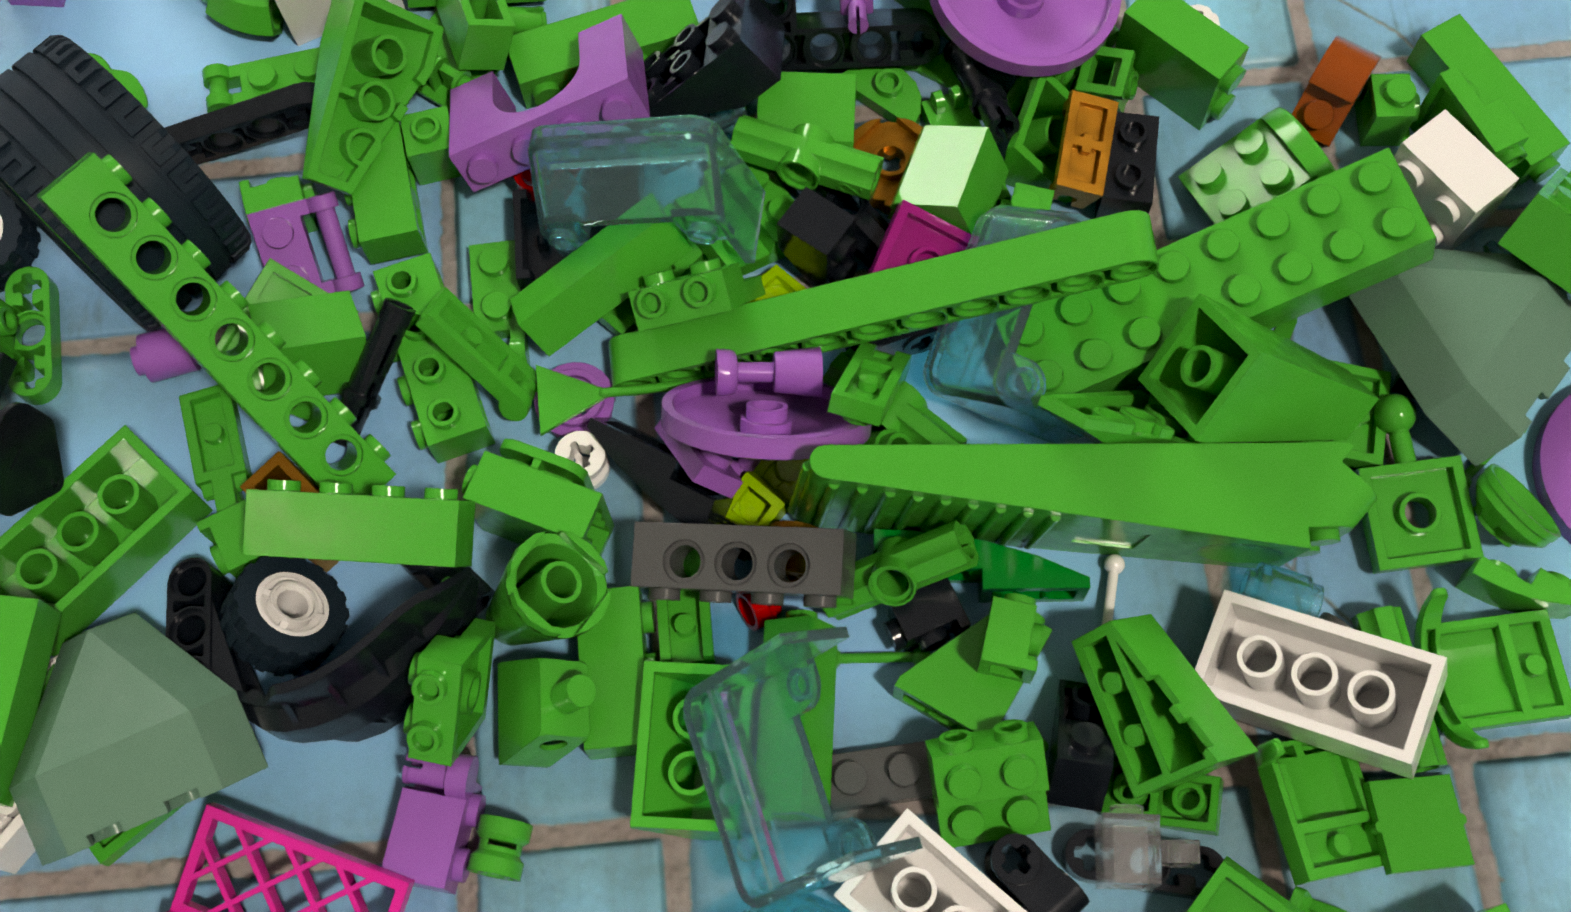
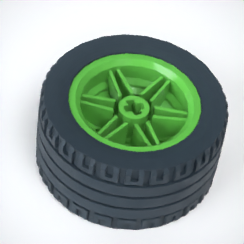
M51 35L34 48L33 53L28 52L11 66L12 70L7 69L0 75V187L137 324L146 331L157 330L161 327V324L36 195L88 152H94L100 159L110 154L132 177L133 180L126 187L142 203L150 197L172 220L173 223L166 228L181 245L189 239L209 259L211 265L205 271L214 280L231 266L230 262L234 263L249 250L251 235L243 221L213 182L153 115L84 49L63 35ZM107 198L101 201L95 211L96 221L105 230L119 227L125 219L124 206L116 198ZM157 241L145 242L139 247L136 254L137 264L143 271L158 269L165 258L164 249ZM187 283L178 290L176 303L180 310L192 301L191 295L196 297L202 292L201 287L197 283Z

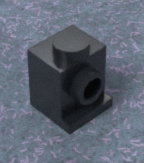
M948 578L916 590L913 599L905 605L889 606V620L883 623L888 639L896 652L902 649L905 652H910L919 647L921 653L932 651L950 640L949 633L953 632L955 637H957L971 626Z

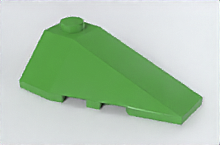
M332 0L320 41L302 178L347 195L353 193L381 151L383 140L395 122L401 121L409 109L406 107L417 89L420 86H424L432 74L444 31L443 26L386 0Z
M1147 389L1041 395L1037 404L1095 444L1201 443L1195 441Z

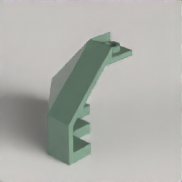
M1434 249L1433 260L1349 295L1354 306L1425 415L1475 467L1522 437L1532 422L1525 414L1537 398L1540 400L1549 399L1570 369L1564 360L1571 351V294L1513 254Z
M132 613L88 629L62 643L9 790L42 866L87 849L95 843L122 831H128L167 814L171 810L200 797L203 798L268 768V764L236 690L137 613Z

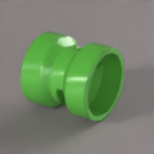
M481 814L476 828V832L480 837L478 847L470 853L466 870L491 878L520 882L524 868L520 857L523 847L530 843L533 825L506 817ZM488 842H492V843H496V844H500V845H505V846H511V847H513V849L506 848V847H502V846H497V845L488 844Z

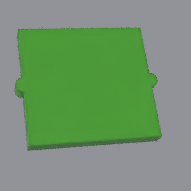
M1450 774L1414 777L1413 780L1398 778L1362 783L1372 824L1369 825V831L1376 836L1386 875L1475 865L1464 827L1467 818L1464 814L1460 813Z

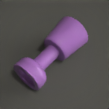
M821 347L775 351L772 356V362H738L737 355L733 350L716 349V396L734 394L738 383H772L774 393L820 398L823 387Z

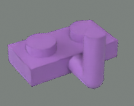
M661 419L654 428L692 482L731 499L742 485L743 481L741 478L746 471H754L761 462V460L738 458L735 461L731 456L704 451L681 443L664 431L661 426Z

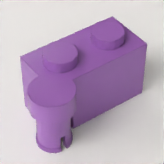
M407 753L405 760L412 762V766L422 768L403 765V783H412L415 786L402 787L382 867L414 879L413 887L455 895L458 882L465 883L468 878L469 871L466 868L472 850L467 849L472 827L477 828L479 816L484 814L486 806V796L481 794L482 786L476 782L479 768L478 756L460 753L450 767L408 758Z

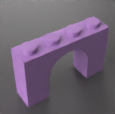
M622 14L578 33L580 63L575 76L562 91L537 107L516 112V106L493 71L450 90L449 158L473 192L650 117L643 51Z

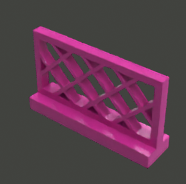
M212 802L206 804L172 905L167 912H220L228 908L229 912H244L240 902L261 891L271 912H285L274 885L296 874L310 906L297 912H327L324 905L345 895H348L355 912H369L359 888L371 882H376L395 890L388 912H404L415 880ZM218 821L235 828L243 847L242 850L222 860L212 839ZM252 834L264 839L255 843ZM274 842L285 847L294 869L271 880L258 849ZM302 854L315 859L306 863ZM246 855L259 886L237 896L225 865ZM207 859L209 866L202 869L204 861ZM321 862L336 867L345 888L324 899H321L309 871V868ZM210 872L213 873L225 901L212 909L191 901L198 879ZM353 874L366 879L356 883Z

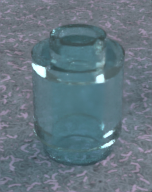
M1260 562L1255 570L1249 568L1246 570L1241 580L1238 594L1318 617L1324 599V587L1313 583L1311 576L1266 562Z

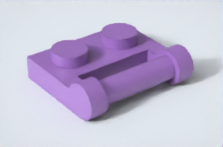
M335 191L247 214L263 266L271 258L328 293L353 291L365 286L361 272H355L335 211V207L339 206ZM316 214L336 275L335 278L323 280L303 215Z

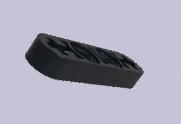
M300 82L173 124L165 129L195 163L199 165L308 129L315 83Z

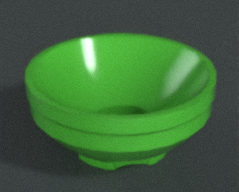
M1490 464L1478 476L1475 491L1476 506L1473 509L1480 523L1506 547L1515 545L1527 548H1543L1561 537V532L1548 511L1508 471L1499 465Z

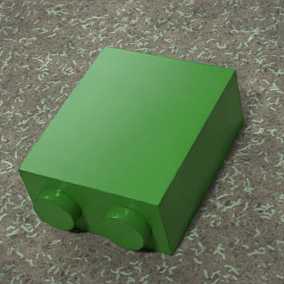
M1136 0L1124 12L1115 48L1135 51L1136 56L1133 67L1138 72V87L1199 131L1212 117L1217 120L1221 119L1233 104L1236 96L1231 92L1238 86L1246 73V69L1241 66L1249 49L1246 44L1182 0Z

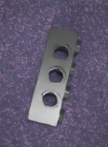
M635 521L630 586L648 589V599L680 601L681 591L699 592L700 602L731 603L732 593L751 594V604L783 606L784 596L804 597V607L836 608L837 598L853 599L857 534L846 529ZM697 550L701 560L700 567L693 576L688 577L684 571V560L688 553ZM748 551L753 561L752 570L747 577L739 580L734 571V564L740 554ZM801 553L806 563L805 572L799 580L791 582L786 575V564L793 555Z

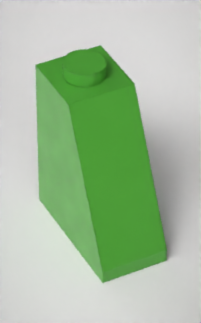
M1036 612L1034 623L1044 625L1045 619ZM985 616L900 675L894 685L892 697L949 730L964 729L974 732L994 728L997 723L1003 721L1024 682L977 672L987 616ZM1044 625L1038 656L1028 655V659H1038L1053 629Z

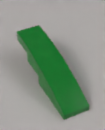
M874 529L873 554L877 552L880 544L888 538L899 536L911 539L927 531ZM974 539L979 555L977 566L948 577L950 583H978L979 603H991L993 596L1003 598L1004 594L1007 593L1023 594L1034 598L1036 602L1084 601L1090 589V577L1038 555L979 539Z

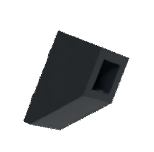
M805 187L777 223L778 248L812 287L853 277L858 265L855 262V250L858 246V240L855 239L856 217L808 187Z
M1060 679L1048 758L1047 773L1050 790H1047V803L1101 812L1114 767V747L1088 683Z

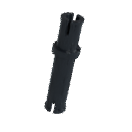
M950 40L943 50V56L969 97V108L973 116L982 120L985 126L989 127L995 141L1003 142V136L999 131L1000 128L1005 133L1006 138L1010 140L1018 132L1020 123L1008 106L1007 93L1000 84L993 82L982 63L966 54L963 50H960Z
M386 297L384 299L378 319L365 344L350 381L343 383L339 392L342 396L341 402L357 418L351 427L359 435H361L371 410L377 409L382 398L378 394L396 357L406 330L416 313V310H413L411 306L393 298ZM344 439L334 441L336 444L347 447Z

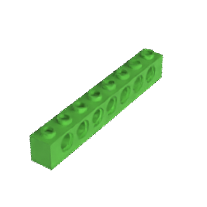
M88 152L36 195L318 488L319 482L353 484L352 495H369L372 491V485H386L396 475L385 463L391 457L390 453L371 434L363 439L351 427L357 420L353 413L336 397L328 402L316 389L322 383L320 378L301 359L295 364L290 362L279 350L286 342L266 321L263 320L256 325L245 314L243 309L249 303L231 283L226 280L219 286L205 271L211 265V262L189 239L181 245L166 228L173 222L150 197L142 203L126 187L133 180L132 177L110 154L100 159L94 152ZM107 198H116L125 209L123 223L112 230L103 229L97 223L95 217L98 204ZM148 241L160 243L165 253L162 265L153 271H143L136 261L139 247ZM187 283H197L203 292L202 303L193 311H181L176 303L178 290ZM225 324H236L240 330V340L237 346L228 351L218 350L215 344V335L218 329ZM273 363L277 370L275 382L266 389H256L253 384L255 370L262 364ZM301 402H310L312 406L310 420L303 426L293 427L290 423V412L293 407ZM344 439L347 444V452L344 458L336 463H327L325 454L328 446L336 440Z

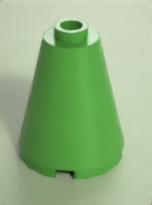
M545 531L536 533L522 542L512 553L486 612V620L496 622L494 638L510 646L568 639L588 632L602 620L611 602V590H607L605 574L608 573L606 563L592 544L574 533L561 531L559 534L545 533Z

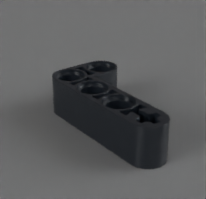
M760 0L785 26L784 38L788 43L783 47L781 71L916 66L932 61L940 49L936 22L925 9H873V13L867 14L869 27L866 32H877L882 37L875 44L865 45L859 42V38L864 34H860L859 21H857V34H854L848 28V15H841L840 11L796 13V0H783L776 4ZM891 31H897L895 33L897 43H892ZM914 32H923L921 33L920 41H911L914 38ZM823 33L835 38L832 44L825 47L816 46L811 42L815 36Z

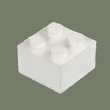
M1446 109L1403 141L1394 155L1436 236L1435 249L1454 250L1481 229L1519 180L1507 166Z

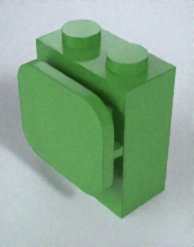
M504 439L499 449L502 457L484 451L479 464H473L468 469L462 484L464 501H475V519L483 531L521 544L532 535L544 531L545 533L557 534L561 531L570 532L592 544L600 556H602L615 526L603 494L595 491L588 472L579 464L521 441Z

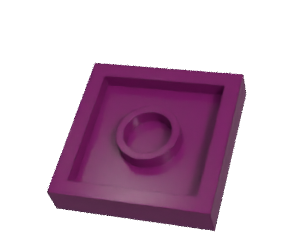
M903 199L895 209L868 274L988 245L989 243ZM960 321L933 328L949 337L956 332Z

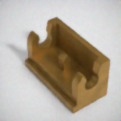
M1076 90L1069 92V97L1064 102L1062 110L1065 120L1054 183L1049 186L1050 190H1055L1053 200L1061 195L1071 196V206L1084 209L1103 196L1119 102Z

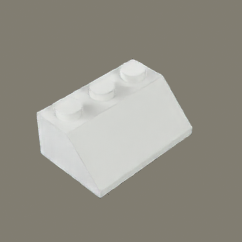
M908 808L833 895L850 912H1027Z

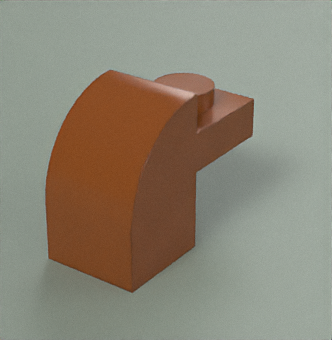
M1339 35L1335 37L1292 112V115L1305 127L1314 140L1328 147L1331 145L1382 56Z

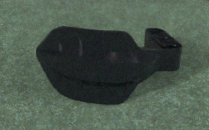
M188 558L174 567L169 575L167 583L166 637L236 690L248 720L275 737L298 743L327 740L359 742L385 733L404 721L408 707L414 701L411 690L412 685L408 682V674L415 653L422 652L436 635L452 638L456 635H462L475 619L478 578L465 567L443 582L418 592L393 610L378 626L347 652L313 673L272 685L266 695L256 676L253 665L247 661L244 663L237 657L238 653L233 647L230 648L225 641L226 634L224 631H221V605L234 583L203 559Z

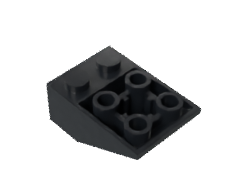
M719 0L711 9L707 18L697 26L695 24L686 26L677 35L674 44L662 53L655 51L644 61L650 117L634 124L637 127L745 107L781 80L785 26L760 0Z

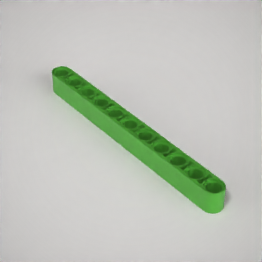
M1140 210L1119 212L747 303L727 312L641 332L637 330L611 338L608 342L612 387L715 377L716 349L733 350L737 355L738 362H772V356L775 351L820 346L822 353L1141 279L1155 273L1159 269L1150 215Z

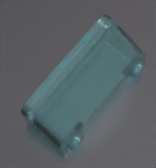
M674 115L541 125L531 131L527 154L539 230L541 235L563 258L590 239V226L674 222L690 241L697 244L710 245L714 244L717 240H728L745 263H755L766 191L720 126L714 121L698 115Z
M998 205L989 209L978 218L966 250L1090 220V218L1073 212ZM1033 304L938 326L923 369L925 384L933 394L1051 444L1084 437L1047 411L1040 409L1037 404L1041 395H1045L1046 391L1044 372L1034 361L1016 354Z
M846 627L779 633L692 687L685 697L683 716L736 889L741 899L750 907L761 908L777 904L864 875L923 848L919 836L877 846L870 827L863 820L856 817L844 818L836 822L834 820L800 716L811 711L817 705L821 695V679L814 658L849 638Z

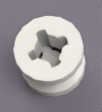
M574 431L565 435L557 444L555 454L571 461L575 459V463L582 466L588 472L594 489L599 488L606 481L610 472V462L605 449L592 433L588 431Z

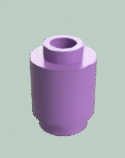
M164 328L137 335L136 346L130 348V356L135 371L139 376L146 374L152 383L201 370V366Z

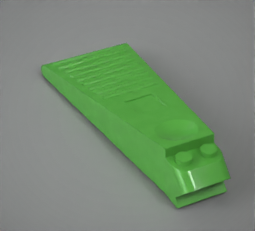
M1349 441L1297 443L830 444L818 446L811 453L809 460L802 464L787 511L792 515L794 521L808 523L818 528L846 529L851 532L866 533L868 535L874 534V529L928 532L957 520L960 524L965 523L974 539L985 540L1002 546L1101 555L1118 554L1123 557L1275 570L1296 557L1319 554L1321 552L1320 546L1339 543L1341 541L1340 537L1354 529L1376 502L1377 498L1368 483L1342 462L1354 447Z

